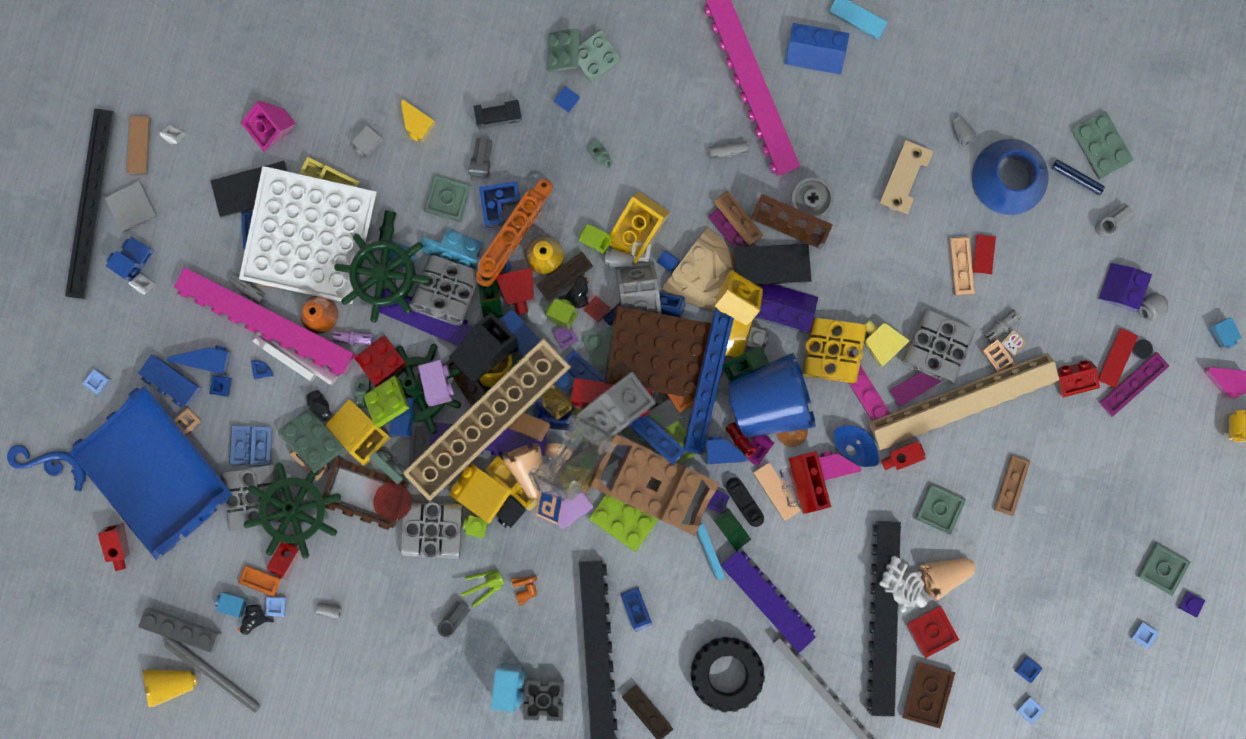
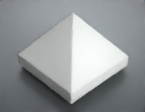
M169 124L160 132V135L169 144H177L186 133Z
M139 273L129 282V285L138 293L145 294L155 286V283Z

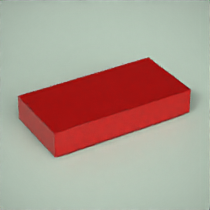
M976 235L973 273L992 275L996 236Z

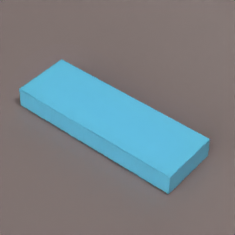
M835 0L829 10L830 14L878 40L888 23L849 0Z
M700 524L697 533L717 580L723 579L725 575L704 524Z

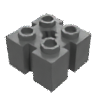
M525 679L524 696H529V702L524 703L523 720H539L540 716H547V721H562L564 703H559V698L564 696V680L549 679L548 684H541V679ZM542 695H546V698H549V701H547L546 704H542V701L539 700V697H542Z

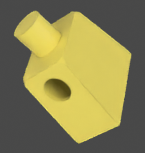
M871 320L865 324L867 326L866 333L869 337L864 341V344L880 367H883L909 342L907 338L885 322L878 328Z

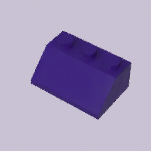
M775 284L762 285L761 308L754 319L808 334L815 315L818 297Z

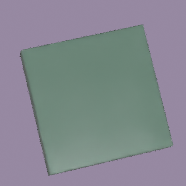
M434 175L424 212L461 222L471 185Z
M930 484L915 519L951 535L966 499Z
M1155 543L1137 577L1173 596L1191 562Z

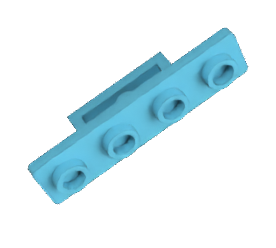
M447 229L441 243L426 237L422 238L423 248L421 251L426 254L438 256L478 271V264L481 259L478 255L483 242Z

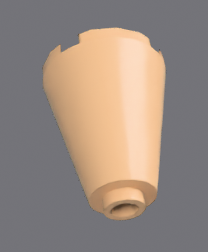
M534 443L532 448H528L525 445L507 453L508 458L504 456L503 459L528 498L536 500L538 499L540 487L546 489L541 448L539 444Z
M959 558L924 563L920 565L919 571L923 570V575L920 578L924 582L923 587L929 596H934L932 600L937 601L972 577L976 567L972 560Z

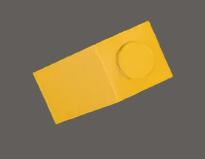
M402 100L401 106L405 129L409 133L407 136L415 142L418 140L424 142L436 125L435 121L405 100Z

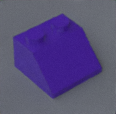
M1111 263L1098 299L1132 312L1139 311L1152 274L1133 267Z

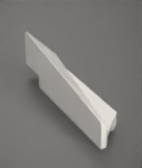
M260 331L252 339V342L312 382L318 376L333 386L339 377L329 371L330 367L326 365L320 367L312 363L313 358L309 356L306 359L295 354L297 350L291 347L287 350L279 346V341L273 338L271 342L261 337L263 333Z

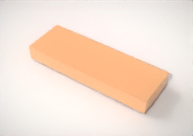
M950 238L955 296L975 294L970 238Z
M770 462L753 472L784 521L801 511Z

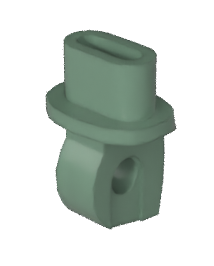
M594 139L588 147L589 154L599 164L604 163L608 168L611 167L613 161L609 158V153L599 141Z
M368 377L359 378L354 383L356 391L354 392V398L356 399L357 406L360 408L365 407L363 395L371 390V382Z

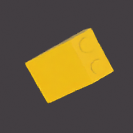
M641 192L636 193L632 196L611 231L610 236L613 239L609 246L615 250L631 254L632 245L637 241L645 242L643 246H635L634 256L636 258H634V263L637 264L671 212Z
M470 462L464 468L458 481L452 486L449 495L490 524L511 491Z

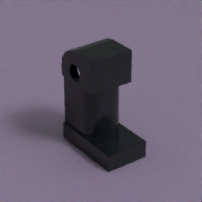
M519 100L504 102L505 105L483 109L481 104L474 105L478 129L521 122L522 116Z

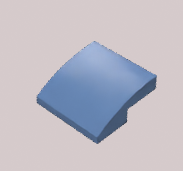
M231 426L229 464L270 465L271 427Z

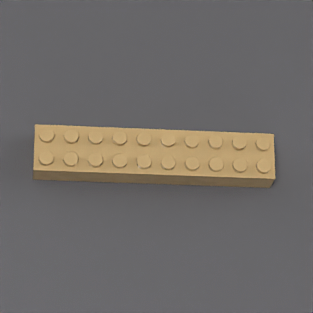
M544 338L403 474L431 501L559 379L571 365Z

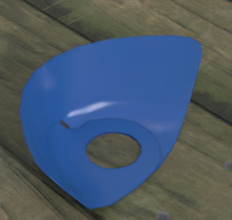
M841 426L835 430L834 443L846 459L861 467H874L878 465L879 454L877 446L868 432L857 426ZM850 445L856 449L855 456L848 455L846 452L847 446Z

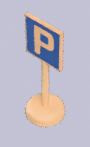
M551 443L545 447L546 455L554 458L549 490L540 487L535 515L558 524L563 497L553 492L559 460L568 459L571 456L572 450L563 444Z

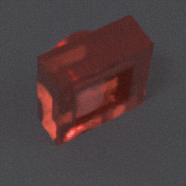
M595 296L584 312L599 323L610 307Z

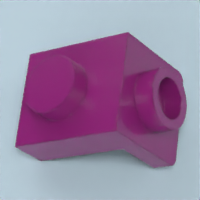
M767 435L755 436L751 442L756 452L753 453V456L747 457V460L756 466L761 463L774 445V442Z

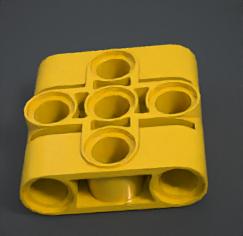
M813 318L809 340L806 343L807 351L802 375L812 378L857 383L860 362L863 358L862 350L867 326L858 323ZM837 328H841L842 333L835 336L834 331ZM815 344H820L819 350L812 352V347ZM833 347H839V351L836 354H830ZM851 350H858L856 356L849 357V352ZM834 365L835 371L827 373V368Z

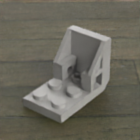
M654 262L633 264L632 267H616L621 307L661 314L659 287Z
M631 372L573 418L596 448H598L656 402L633 372Z

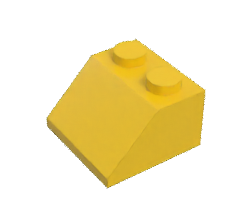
M730 270L716 296L715 307L722 313L733 317L737 322L747 326L760 311L763 289Z

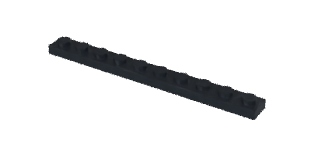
M94 108L65 297L86 300L115 115L114 111Z

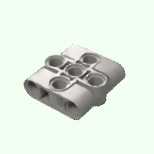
M429 256L421 275L429 276V283L431 285L427 286L423 283H418L409 306L418 313L453 325H462L478 284L476 280L477 270L438 256ZM448 273H453L455 276H450ZM441 289H447V290H449V291H448V292H444V291H442ZM460 295H465L467 298H461ZM435 305H441L443 307L437 308L435 307Z
M924 310L915 334L911 338V344L903 364L945 383L955 384L963 361L967 357V351L975 330L935 312ZM942 326L949 327L950 334H945ZM918 335L925 338V344H921L918 341ZM940 343L943 346V351H938L935 348V344ZM954 350L960 353V359H956L953 356ZM929 360H933L936 363L935 369L929 367Z
M275 465L220 473L222 482L229 490L240 488V491L231 492L232 495L237 497V504L235 506L230 505L229 499L224 503L229 531L245 528L243 524L251 519L252 512L256 511L259 513L261 498L257 497L254 503L249 502L248 495L250 492L248 487L253 485L266 491L269 486L261 487L262 484L278 481ZM248 473L254 477L251 484L245 481V476ZM279 490L276 492L275 497L281 500V491ZM268 506V514L282 510L276 506ZM240 508L244 509V511L230 513V510ZM284 518L270 521V523L282 522Z
M404 501L401 556L460 559L463 505L461 503ZM422 504H424L423 521H422ZM431 505H435L438 508L436 516H431L428 513V508ZM444 505V518L442 522V510ZM412 523L418 527V531L414 535L408 531V526ZM431 524L437 528V533L433 536L427 532V528ZM450 525L456 528L454 536H449L446 533V529ZM421 538H422V552H421L422 555H420ZM441 539H442V556H440ZM428 544H433L436 547V552L433 555L428 554L426 551Z

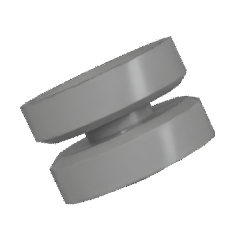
M815 177L805 178L793 189L790 205L822 219L832 208L834 201L833 191L829 184L822 179ZM808 198H814V204L810 203V200H808Z

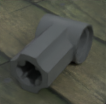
M476 138L473 158H471L469 165V175L488 178L492 140Z
M457 600L438 624V633L443 637H451L470 612V609ZM445 623H449L452 627L449 634H444L441 630L442 625Z

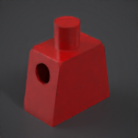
M532 268L498 275L496 279L507 306L515 305L517 315L528 313L526 302L534 301Z
M917 440L891 451V456L882 459L881 462L885 470L893 467L900 470L923 461L927 457L920 440ZM904 454L906 460L900 461L898 456Z
M124 523L107 526L98 533L105 562L113 561L115 571L126 569L124 559L130 554Z
M280 542L266 567L268 571L287 581L300 555V551L297 549L298 543L287 544ZM285 552H291L290 556L283 557Z

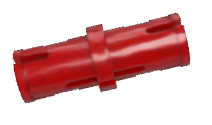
M735 422L728 424L730 429L726 427L725 430L732 437L735 446H738L746 457L753 456L756 449L748 441V438L744 437Z

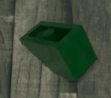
M484 277V278H482V279H483V280H489V279H491V277H490V278ZM497 279L490 286H482L478 283L483 317L485 318L490 313L496 318L503 317Z
M759 346L724 364L723 369L729 380L733 381L768 364L769 361L762 347Z
M727 509L713 520L736 551L751 540L730 509Z

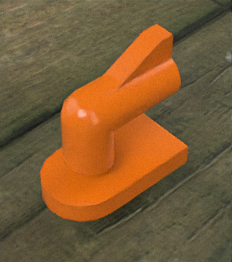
M536 575L511 578L513 588L525 584L527 587L526 591L516 593L519 606H522L527 600L537 595L535 584L532 583L537 580Z

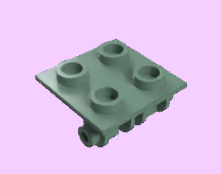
M601 29L579 45L578 65L590 82H593L621 61Z

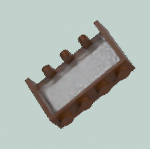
M761 194L751 217V220L818 249L824 246L833 226L831 223L764 194Z
M336 458L322 496L326 497L339 493L341 499L326 504L327 509L335 511V508L343 510L342 514L350 517L357 515L361 517L360 520L363 522L371 523L374 521L379 523L378 527L389 530L390 527L394 528L396 526L411 483L403 481L397 484L388 475Z

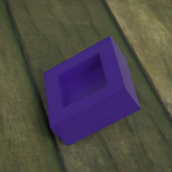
M716 490L707 507L722 514L730 496Z
M1186 591L1178 609L1198 617L1206 600Z

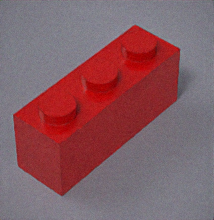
M817 451L788 458L803 514L830 508L831 503Z

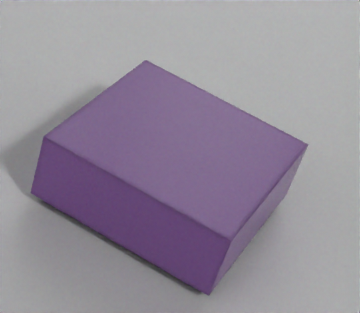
M561 327L553 331L561 349L578 341L572 327L570 330Z

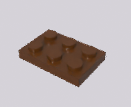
M917 661L902 718L940 729L955 672Z

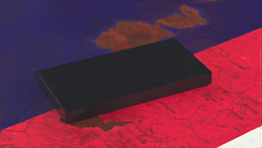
M285 161L265 166L287 171ZM262 167L210 180L221 218L254 209Z
M809 244L733 247L734 272L755 285L812 282Z

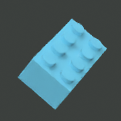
M500 663L496 668L491 701L492 710L515 712L516 708H519L524 694V690H520V688H522L526 678V671H523V666Z

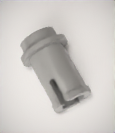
M318 602L316 615L329 616L334 620L336 618L339 619L342 608L338 607V604L333 606Z

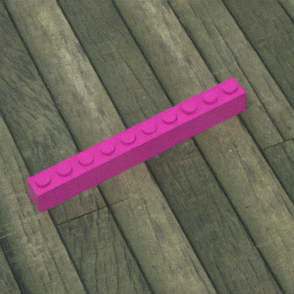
M706 0V5L703 6L707 17L711 16L713 23H711L714 34L718 33L720 40L718 43L721 51H725L727 54L725 60L728 68H732L735 73L733 80L736 86L740 85L742 93H740L741 99L744 104L747 103L750 109L747 111L751 121H755L757 127L754 129L758 139L762 138L764 143L762 149L765 156L769 155L771 163H769L772 173H776L777 177L799 169L800 164L732 1Z
M185 267L174 285V288L179 290L177 294L187 299L191 296L195 298V303L203 307L206 304L211 306V311L220 316L222 313L229 315L228 320L236 324L240 321L246 324V329L254 333L256 330L262 332L261 337L271 342L273 338L279 341V346L287 350L290 347L297 350L295 354L306 359L307 356L313 358L312 363L320 367L326 365L330 367V372L338 376L341 373L347 374L356 357V354Z

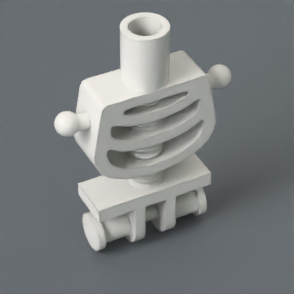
M892 556L890 564L886 566L888 572L883 573L884 578L880 585L885 588L886 592H893L894 600L902 605L900 608L901 612H906V607H914L915 604L920 608L925 607L928 599L921 594L924 582L920 578L922 573L920 571L917 573L905 572L908 565L900 563L901 560Z

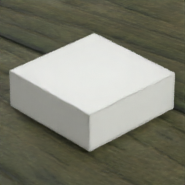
M637 241L632 245L630 255H634L636 245L643 246L645 242ZM651 243L638 262H649Z

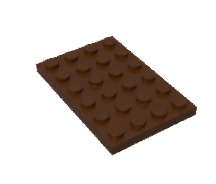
M616 306L604 382L617 384L633 372L643 387L649 388L653 392L694 399L711 323Z

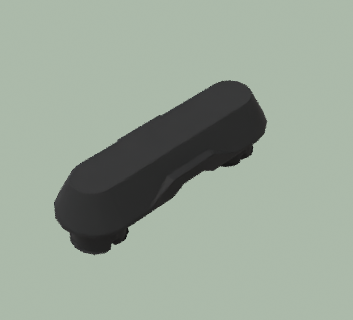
M738 478L729 479L726 483V489L747 522L753 527L761 526L764 522V515L742 481Z

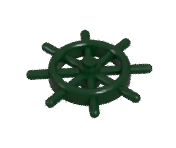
M393 225L386 227L384 241H374L367 245L359 234H354L353 240L360 250L354 256L351 265L335 264L334 266L336 271L349 273L350 283L353 288L352 292L342 298V304L347 305L359 297L368 304L373 305L370 317L373 323L378 321L380 307L399 303L406 314H410L412 309L405 300V297L411 291L414 282L426 284L430 282L429 276L415 274V265L411 256L423 248V244L417 242L408 250H405L398 244L393 243ZM382 250L379 263L373 253ZM390 251L397 253L399 256L388 264ZM367 258L373 268L361 267V265ZM404 262L405 273L393 271ZM359 274L372 276L364 283H360ZM396 279L404 280L399 289L394 284ZM376 283L375 294L373 297L367 294L365 291ZM385 284L392 295L382 298Z
M432 344L426 358H407L404 348L397 346L396 350L407 365L393 376L398 378L405 371L407 377L403 380L399 379L402 389H405L403 391L405 397L414 398L413 407L417 400L421 412L413 413L412 422L425 421L430 434H436L437 429L432 418L445 405L459 409L461 402L452 399L450 402L428 408L424 400L425 394L420 372L416 379L412 367L433 362L438 346ZM458 367L449 370L450 376H447V379L460 374L462 371Z
M277 463L276 470L279 480L271 484L266 491L253 485L248 487L250 493L261 498L259 517L247 520L243 525L245 528H251L262 524L264 530L273 537L266 550L268 556L273 555L279 542L287 544L298 543L302 558L307 559L309 552L305 541L312 538L319 530L331 536L337 535V530L325 524L324 520L326 504L339 501L341 495L335 493L326 497L322 496L320 491L312 484L318 471L313 473L310 470L305 480L296 477L287 478L283 464ZM289 486L301 487L294 500ZM282 489L286 502L273 495ZM307 491H309L315 500L301 504ZM271 503L282 510L268 514V505ZM317 507L316 518L303 512ZM284 517L278 530H275L270 521ZM299 519L312 526L303 532ZM290 522H292L295 535L284 534Z

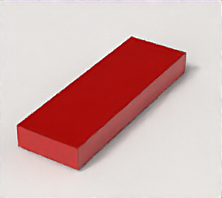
M1119 328L1098 376L1099 382L1116 388L1138 335Z

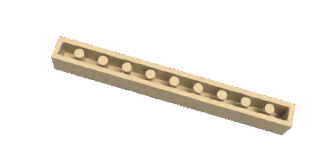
M1046 353L873 420L869 424L874 440L880 450L890 448L899 442L908 441L917 435L926 434L935 428L944 427L953 421L962 420L971 414L980 413L989 407L998 406L1007 400H1013L1020 395L1034 392L1038 388L1052 385L1054 382L1059 381L1055 361Z

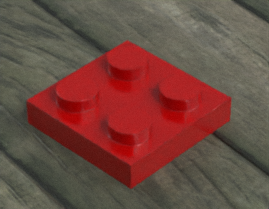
M385 335L354 358L375 387L384 383L407 365Z
M941 606L907 623L925 658L959 641Z

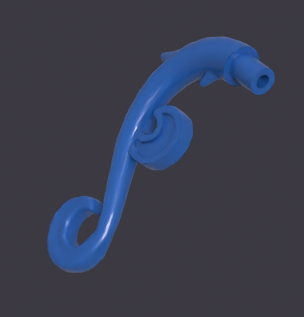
M15 445L8 451L7 461L13 468L25 469L44 462V470L51 476H58L63 472L62 463L57 462V465L54 466V460L68 462L74 469L71 470L76 481L74 490L82 491L83 482L86 481V473L69 452H48L29 462L20 464L16 461L17 454L22 453L25 459H29L28 449L22 445Z

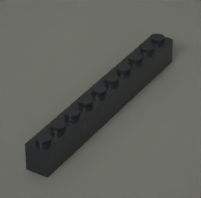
M876 521V524L872 525V536H875V544L871 546V555L874 556V563H871V575H874V583H870V594H873V602H870L869 613L873 614L872 621H869V633H872V641L868 642V652L871 653V660H868L867 669L868 672H871V678L867 680V691H870V699L866 701V710L869 711L871 716L895 717L898 602L894 600L893 592H886L885 588L880 585V582L884 578L883 573L888 572L886 566L890 564L891 557L895 556L900 559L901 522Z
M603 560L579 562L591 739H618L614 737V731H618L617 719H613V711H616V699L612 700L611 693L615 692V682L610 678V672H614L613 661H609V653H612V641H608V634H611V623L607 622L606 614H610L609 603H605V595H609L608 583H604V576H607V564H603Z

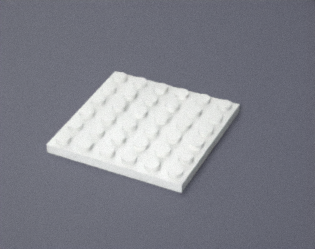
M263 166L239 279L341 301L342 298L353 291L350 283L349 273L336 271L334 266L335 264L351 265L354 256L360 250L353 240L354 234H359L366 243L377 191Z

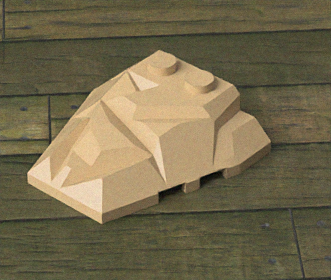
M707 228L674 270L662 289L668 294L685 297V302L696 307H702L714 312L716 296L730 270L734 271L732 251L723 238Z

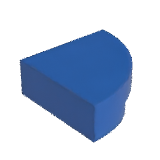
M251 360L254 379L274 376L273 371L266 363Z

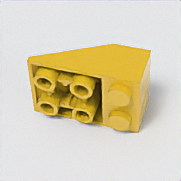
M350 399L325 425L342 446L363 466H367L371 461L369 457L374 452L381 450L392 438L381 427L377 428L374 426L372 419Z

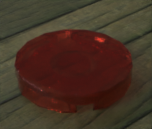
M394 482L384 484L376 491L373 499L374 509L378 516L385 520H401L411 510V494L402 484Z

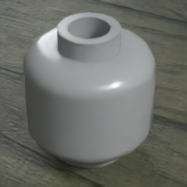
M1151 293L1143 299L1139 313L1144 319L1155 321L1167 313L1168 300L1163 295Z

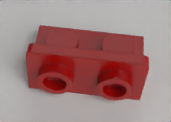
M1083 360L1078 364L1064 365L1057 369L1060 393L1063 398L1100 388L1097 367L1092 361Z

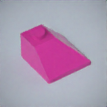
M260 100L255 103L241 121L243 127L263 152L284 138L296 124L285 109Z

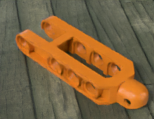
M546 178L541 179L533 189H529L522 197L479 261L476 280L480 285L490 286L494 283L542 211L546 200L553 190L551 181ZM481 276L486 277V278H490V277H491V279H489V280H483V279L481 278Z

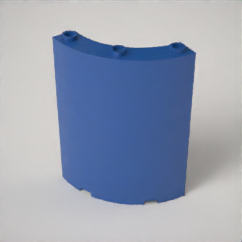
M146 386L141 389L135 388L132 390L122 407L117 412L114 411L106 417L107 421L84 440L79 439L73 443L70 455L154 559L158 560L176 546V543L181 540V536L186 538L217 511V506L219 504L222 506L231 497L232 493Z

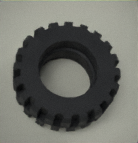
M715 638L709 643H705L697 651L691 664V682L697 697L715 711L719 710L727 713L728 711L737 712L742 708L745 709L757 699L758 694L763 689L765 676L761 658L753 647L739 638ZM724 656L738 659L743 664L746 672L743 685L738 690L730 693L717 690L711 684L709 678L712 664L718 658Z

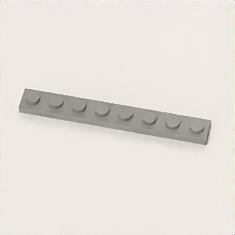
M779 637L775 639L773 643L859 739H869L867 736L870 733L863 725L857 726L854 722L857 719L850 711L846 713L841 708L844 704L837 696L833 698L828 693L831 689L824 681L821 684L818 682L816 672L811 667L807 669L802 664L805 660L797 652L794 655L790 650L792 645L785 638L783 640Z

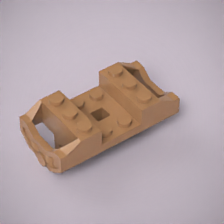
M618 434L611 437L603 450L604 453L600 455L597 461L598 465L594 469L589 486L695 536L705 509L716 492L719 483L678 463L671 465L663 456ZM617 445H627L628 448L623 459H619L618 467L612 474L614 478L609 488H607L600 481L603 470ZM649 480L654 483L657 480L659 481L655 491H653L654 487L648 484ZM703 480L707 487L697 502L698 506L693 510L689 525H681Z

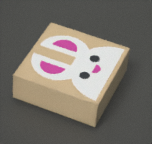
M1012 330L1002 340L1001 344L1009 354L1015 357L1027 342L1017 332Z

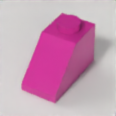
M1214 367L1204 369L1206 375L1220 392L1228 394L1227 397L1239 398V395L1246 394V371Z
M832 451L821 453L819 458L824 480L862 471L861 467L838 453L832 454Z

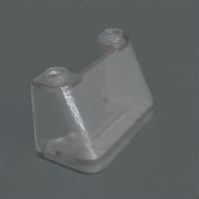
M574 414L567 421L571 426L569 432H564L565 440L546 465L541 464L539 466L540 469L533 466L528 473L535 490L569 500L579 495L582 486L614 445L610 432Z

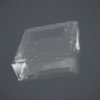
M531 302L527 321L546 325V310L548 306Z

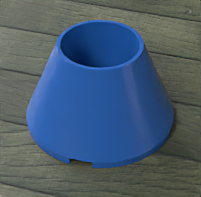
M1005 139L987 146L977 157L972 170L973 188L982 204L990 210L1003 215H1017L1032 209L1043 198L1048 186L1049 175L1044 158L1033 146L1021 140ZM1016 159L1024 164L1029 174V181L1025 189L1013 190L1002 183L998 173L1001 160Z

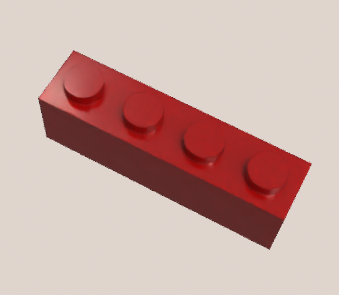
M575 378L571 402L575 408L583 410L615 384ZM645 388L652 397V390L649 388ZM650 408L642 413L639 418H643L644 415L649 416Z

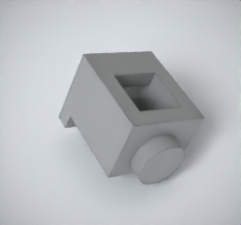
M751 327L746 347L754 349L761 346L764 351L769 333H766L765 330Z

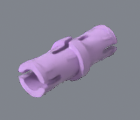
M355 330L350 332L333 331V342L350 343V345L372 344V333L355 332Z

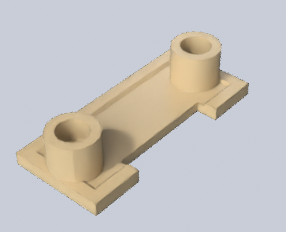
M905 140L880 204L888 206L893 211H900L908 215L914 198L908 196L920 166H928L934 151ZM917 151L918 156H914L913 152ZM894 200H898L899 203L895 205Z

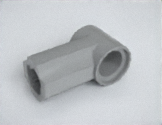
M1126 203L1122 204L1097 222L1096 232L1100 236H1108L1114 233L1119 227L1134 217L1133 210ZM1104 222L1109 224V231H1106L1103 228Z

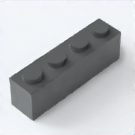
M152 608L144 609L138 626L144 630L210 653L216 651L222 634L221 632Z

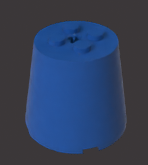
M790 353L729 382V404L731 410L735 412L737 428L741 429L745 438L816 427L814 412L809 411L808 404L811 403L808 389L798 361L794 362V359H796L794 353Z

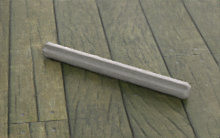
M169 638L165 642L164 646L250 713L255 714L259 710V704L176 640Z

